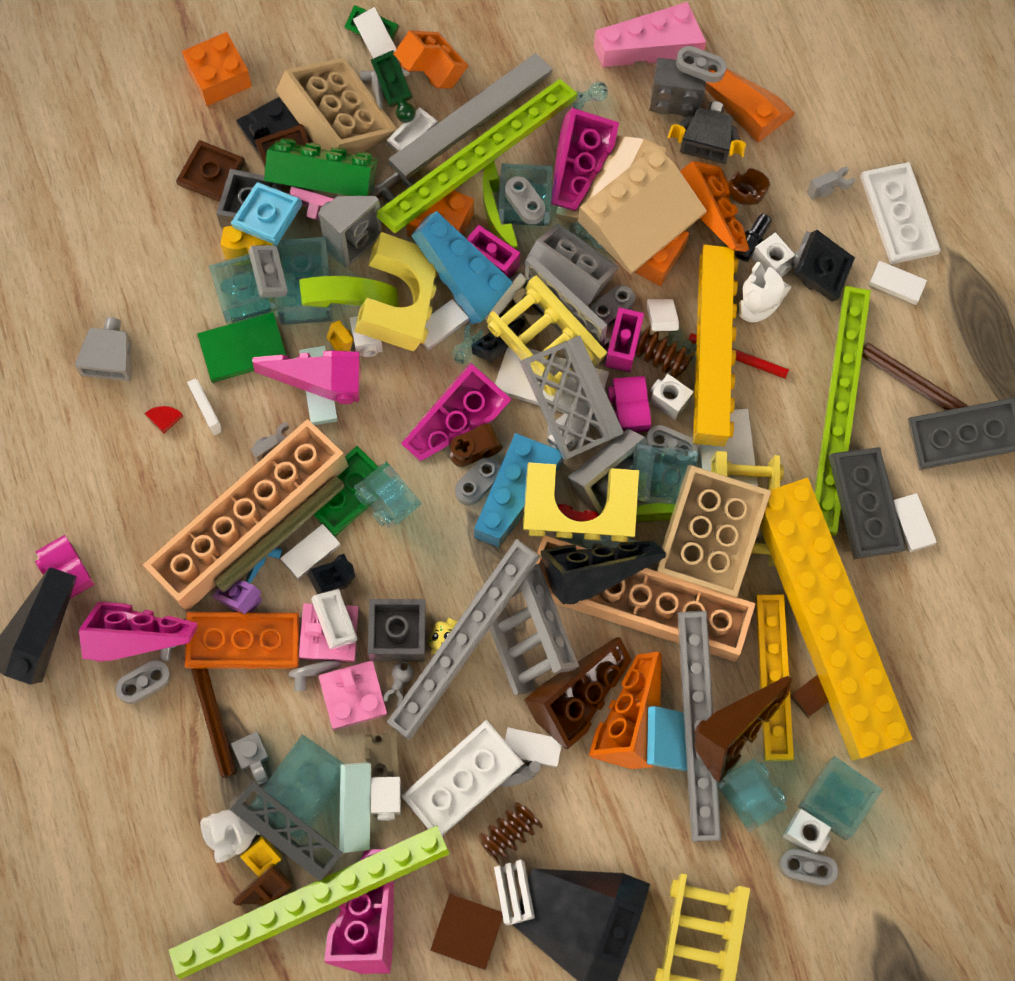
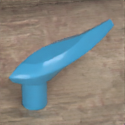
M276 547L267 556L280 559L282 548ZM266 557L248 571L245 582L249 584L252 582L259 569L264 565Z

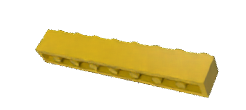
M703 245L699 256L693 444L725 447L728 438H732L734 433V422L730 421V413L734 412L735 398L731 397V389H734L735 374L731 373V366H734L736 360V350H732V342H735L737 330L736 327L732 326V322L737 314V304L733 303V296H736L738 282L734 281V274L737 273L738 258H734V250H731L729 247Z

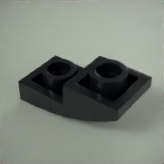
M519 318L508 325L516 336L525 324L524 319ZM490 330L487 335L471 345L473 355L489 362L494 361L509 347L500 336H494Z

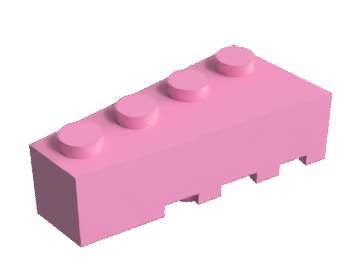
M688 2L596 30L594 49L602 67L634 65L638 61L657 63V58L676 60L681 48L693 46L704 50L706 45L704 36Z

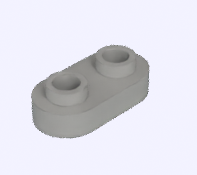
M693 46L683 47L677 54L676 66L683 73L710 83L719 82L725 75L726 63L720 56Z
M518 176L509 179L505 186V196L519 217L527 224L541 222L545 216V204L530 182ZM520 186L522 189L516 190L514 187ZM535 206L536 209L530 210L528 207Z
M619 285L594 302L590 309L608 327L615 322L619 307L628 310L632 309L635 294L631 288ZM618 295H625L626 299L621 300L618 298ZM603 309L607 313L602 315L598 311Z
M663 425L654 426L647 433L646 440L652 451L669 460L685 465L691 463L697 455L698 446L693 444V439ZM660 438L664 443L657 444L654 440ZM685 449L687 450L688 454L681 455L679 453V450Z
M490 458L479 460L457 482L455 486L457 500L464 505L476 504L492 488L500 469L499 464ZM488 467L492 472L485 474L482 472V469ZM471 486L474 490L467 493L464 491V488Z
M150 661L121 677L116 684V694L127 704L138 703L168 685L171 679L170 669L162 661ZM161 672L162 676L159 680L155 681L152 679L154 673ZM136 686V692L129 695L127 693L128 688Z
M792 849L785 852L779 861L782 874L792 880L818 886H827L833 883L838 876V866L828 856ZM790 860H795L798 863L797 870H792L789 867ZM819 866L825 868V877L818 875L817 868Z

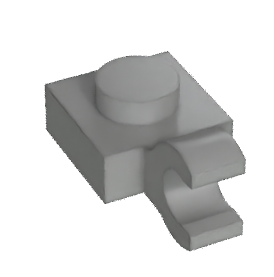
M843 167L836 173L833 170L812 179L807 190L811 200L831 195L835 187L842 189L851 188L855 179L845 180L842 177L847 175L848 167Z
M287 422L278 426L276 436L263 437L251 448L257 463L287 438L283 436V433L289 429Z
M258 732L231 743L241 769L245 771L251 768L258 785L269 781L262 762L268 760L269 757Z

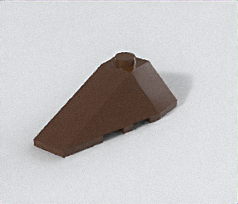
M616 637L579 660L578 668L572 671L561 672L544 682L524 701L536 723L563 748L569 749L588 732L592 725L590 721L597 710L603 708L605 704L604 698L611 687H616L632 659L621 638Z
M786 676L716 711L706 721L702 720L697 725L694 731L696 735L694 748L716 781L720 782L742 757L739 753L747 741L750 743L754 742L762 726V721L769 722L788 697L792 678Z

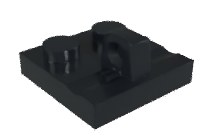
M280 97L236 120L238 127L260 159L255 140L299 125Z
M815 230L810 233L794 275L804 281L803 285L810 290H817L833 302L840 297L855 257L819 230Z

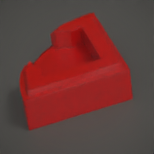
M169 406L154 407L144 413L163 434L184 417L179 410Z

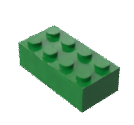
M280 139V142L277 141L267 149L264 181L347 196H369L375 186L378 159L372 158V154L357 152L356 155L347 154V150L342 148H331L330 151L321 149L319 144L306 143V146L296 145L295 140Z

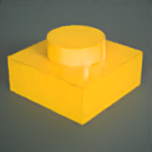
M340 320L331 323L326 337L335 351L350 352L354 341L350 330L345 328Z
M263 836L258 838L240 855L241 859L257 876L262 874L272 863L275 865L282 859L279 851Z

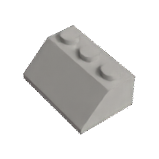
M337 196L334 200L326 202L318 213L325 249L345 268L350 266L374 244L379 234L383 232L382 222L377 218L380 204L376 196Z
M558 223L536 240L527 257L529 258L532 255L588 307L597 299L620 267Z
M626 429L624 434L616 437L568 476L578 497L591 511L597 512L599 515L602 513L607 502L608 474L611 468L639 470L637 501L666 478L646 438L630 429Z

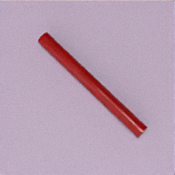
M690 334L688 343L696 345V334ZM736 350V361L786 379L789 369Z

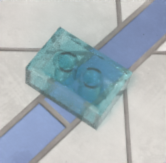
M326 237L280 240L276 246L288 289L284 297H277L278 315L281 325L333 321L332 303L327 308L302 305L299 281L304 278L330 276L329 251Z
M302 734L263 789L312 827L340 788L341 764L344 763ZM258 794L251 803V806L254 809L264 808L263 797ZM267 801V808L274 807ZM268 813L269 821L278 827L286 826V817L283 813ZM289 819L290 826L296 825ZM304 830L290 831L291 836L299 842L307 834Z

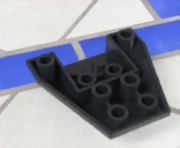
M532 868L528 884L535 918L512 925L577 981H617L643 912L650 883L625 873ZM521 896L519 904L522 915L525 914V909L523 904V898Z

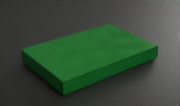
M273 312L197 333L211 383L255 371L253 357L286 356Z
M358 446L345 456L348 467L337 476L343 482L344 488L313 515L334 537L341 533L394 485V482Z

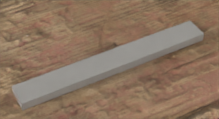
M536 53L389 158L388 164L406 181L550 76L552 68Z
M516 539L387 721L406 739H412L541 557L520 540Z
M707 611L678 612L691 841L721 840L718 781L713 778L694 748L695 728L702 720L706 721L713 714Z

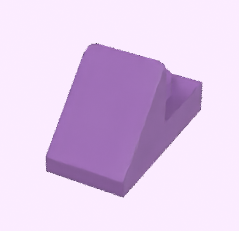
M240 579L227 591L223 592L218 588L212 596L231 611L243 614L254 612L262 601V598L259 596L261 591L254 585Z

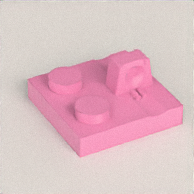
M292 186L289 193L302 200V205L308 207L306 217L319 220L318 213L321 207L326 202L335 199Z
M303 603L299 659L355 662L357 641L330 650L313 604ZM345 605L357 635L359 606Z
M373 660L318 675L333 731L387 716Z

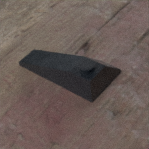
M654 541L620 542L616 548L602 546V543L593 544V549L576 550V545H565L541 550V557L553 594L563 605H571L590 599L666 558V552Z

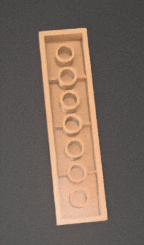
M307 419L146 561L143 566L184 611L188 612L216 586L215 580L328 481L340 475L348 467L344 453Z
M545 535L541 540L537 554L541 556V550L574 544ZM576 545V550H577V549H586V548H583V547H580V546H577V545ZM542 557L536 563L541 567L555 604L679 644L677 613L707 611L709 654L732 662H736L741 654L756 603L645 568L590 599L579 601L576 604L563 605L551 590Z

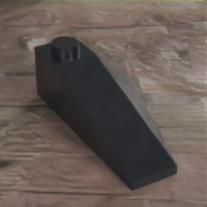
M49 567L0 634V673L2 675L30 685L43 682L74 588L76 575Z

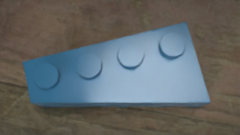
M437 211L426 216L411 235L429 263H432L439 273L441 281L448 286L454 295V300L463 308L469 317L471 325L482 322L513 283Z
M514 434L475 525V539L498 548L502 545L524 514L527 464H556L557 471L564 463L558 449L522 435Z

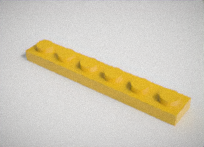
M756 595L755 597L760 689L789 676L784 595ZM789 690L788 697L769 722L762 721L764 761L794 760Z

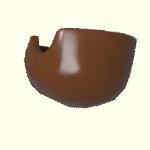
M749 168L744 174H740L737 171L728 184L731 197L742 205H756L760 203L770 187L769 178L763 172L753 168Z

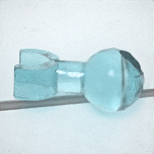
M598 81L591 84L588 91L583 93L576 91L579 102L574 103L573 107L581 110L584 107V103L592 99L597 102L603 101L608 94L607 86L603 82Z
M579 222L572 224L570 227L571 233L583 241L586 239L593 242L596 248L604 250Z
M468 324L465 327V339L452 350L454 361L465 364L471 360L473 355L471 345L482 338V330H479L478 334L470 338L471 325Z
M679 327L677 331L668 332V343L670 345L675 341L678 342L677 348L686 347L688 356L696 350V344L687 339V333L684 329ZM694 354V357L691 360V362L693 363L696 362V354Z

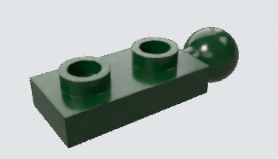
M391 50L371 59V63L390 108L397 105V119L400 122L408 123L416 115L413 105L406 102L412 99L413 95L399 61L394 55V50Z

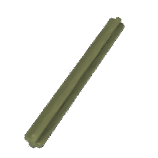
M337 476L328 481L215 580L216 586L223 592L227 591L344 488L343 482Z

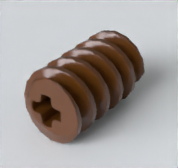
M651 326L647 327L638 341L635 355L640 357L645 353L644 361L648 363L654 359L653 366L655 368L663 364L662 372L665 374L672 369L671 376L673 378L682 375L695 353L693 352L686 357V347L676 351L678 342L675 341L668 346V336L658 340L660 332L656 331L650 335Z
M518 802L513 805L516 813L510 810L505 811L507 821L498 817L496 819L498 828L492 825L488 826L490 836L482 832L479 834L481 845L498 865H500L498 855L506 859L509 858L506 850L507 847L514 851L518 850L515 840L526 843L523 833L527 832L534 836L535 832L532 827L534 824L543 828L537 817L526 806Z

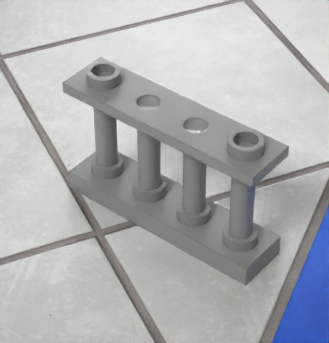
M539 564L534 565L512 596L514 597L522 592L527 607L509 618L504 608L490 627V632L514 695L534 692L536 689L532 680L551 669L553 673L572 671L579 667ZM532 617L537 633L518 643L513 628ZM542 643L547 659L528 669L522 654Z

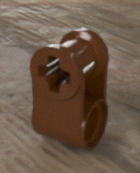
M485 423L453 438L450 445V459L456 466L465 467L483 458L496 455L502 450L503 446L491 423Z

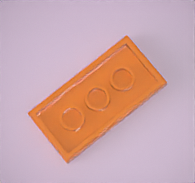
M186 612V620L197 623L198 628L190 643L185 644V668H298L299 613Z

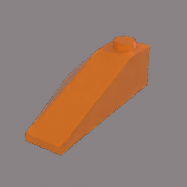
M727 68L723 79L719 82L710 83L706 81L705 90L717 102H721L724 105V109L757 143L795 114L779 96Z
M692 161L680 172L707 210L700 219L731 250L746 252L749 250L742 224L735 218L738 209L735 204H731L729 198L731 195L728 189L729 183L721 167Z
M660 652L636 655L621 682L623 689L617 700L612 699L608 706L611 711L604 723L600 722L595 730L589 752L590 757L628 769L653 767V765L647 764L648 707H660L662 654Z

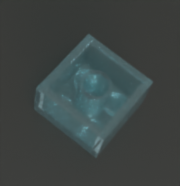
M501 164L499 218L501 224L549 226L553 166ZM518 176L530 182L545 204V216L541 222L527 224L519 217L505 196V186L509 179ZM516 186L514 189L521 190L522 187ZM535 206L528 207L530 210L536 209Z
M249 254L209 265L226 324L277 310L274 297L259 296Z
M636 443L632 470H639L637 500L676 504L688 465L697 467L699 452L685 448Z
M387 461L378 465L353 486L357 490L355 496L363 505L368 504L374 510L372 514L374 519L381 526L386 525L388 528L398 525L422 504Z
M833 756L826 762L797 807L830 826V831L845 841L854 835L883 789L836 756Z
M755 758L725 776L718 784L749 833L787 808L783 792L778 787H773L768 779L770 774L762 762L758 763Z

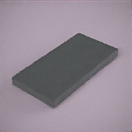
M1015 397L908 418L919 470L1015 452Z
M881 448L838 452L829 455L853 560L905 551Z

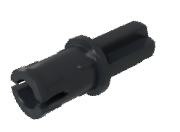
M762 213L759 215L751 229L745 232L749 250L746 252L735 251L734 254L738 259L748 262L755 247L763 242L762 237L772 223V218L767 214Z

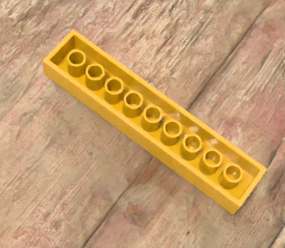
M808 477L770 490V497L760 529L820 682L829 700V705L851 761L862 759L913 740Z

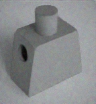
M107 317L104 329L90 328L75 363V367L81 376L123 381L131 380V340L126 332L120 331L121 320Z

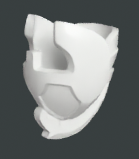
M757 262L752 268V274L743 284V300L739 302L738 316L747 322H758L766 319L780 306L792 286L784 283L781 276L774 269L768 267L765 272L761 263Z
M223 810L220 813L211 814L203 818L200 823L203 839L215 851L214 859L216 863L225 862L231 857L243 853L250 846L255 835H260V833L231 810Z

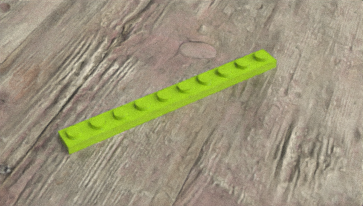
M558 79L377 211V218L394 233L398 232L577 100L578 93L564 81Z
M845 286L843 289L814 494L832 536H835L838 532L841 506L829 455L849 451L871 290Z
M434 826L326 876L321 881L318 880L169 949L176 976L179 979L185 978L449 855L450 853L438 826Z

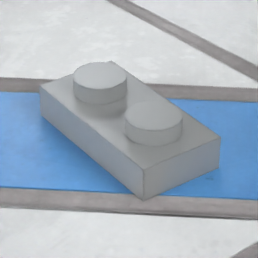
M251 246L249 255L259 296L284 297L288 289L277 246Z

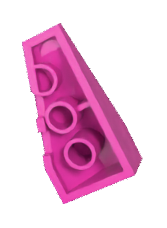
M571 108L563 117L558 139L551 197L552 205L572 211L578 208L592 181L615 146L619 122L575 108Z
M323 351V356L311 357L309 353H300V356L296 359H290L285 355L253 357L255 373L332 401H337L340 404L359 402L361 383L359 352Z
M470 362L401 444L422 461L451 444L454 437L494 420L512 399Z
M97 602L79 629L82 659H91L97 662L111 661L190 643L198 628L197 623L173 616L155 617L154 611L147 609L142 613L133 611L132 605L125 603Z
M385 849L365 850L361 860ZM394 880L340 905L339 908L341 910L335 923L331 924L327 934L324 959L326 964L360 974H391L394 932Z

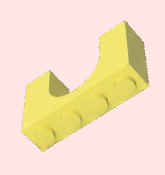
M381 232L373 244L369 266L401 278L412 292L413 305L394 307L367 298L359 309L354 332L414 352L420 343L424 344L428 335V329L425 328V325L432 313V307L429 304L436 292L437 286L433 283L434 278L438 276V272L433 264L429 263L417 244Z
M527 464L523 530L529 531V536L545 537V532L556 533V538L573 539V534H583L584 540L600 541V536H611L612 542H628V538L635 537L639 470L611 468L608 474L605 508L597 518L586 522H579L567 518L556 505L554 497L556 464Z

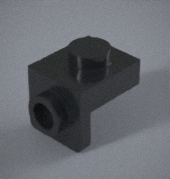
M340 554L333 562L312 568L307 573L317 594L336 589H345L355 578L354 567L347 560L345 554Z

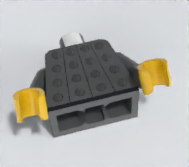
M712 101L708 110L698 108L695 115H689L679 124L671 125L667 136L668 139L674 137L678 139V143L682 142L680 153L726 164L728 154L729 156L739 154L744 158L746 143L741 141L737 128L732 125V117L723 114L724 105L717 101Z

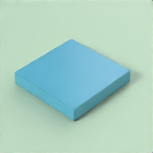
M256 182L233 218L231 225L237 230L277 245L303 203L300 198Z
M657 706L648 707L647 764L687 772L683 712Z

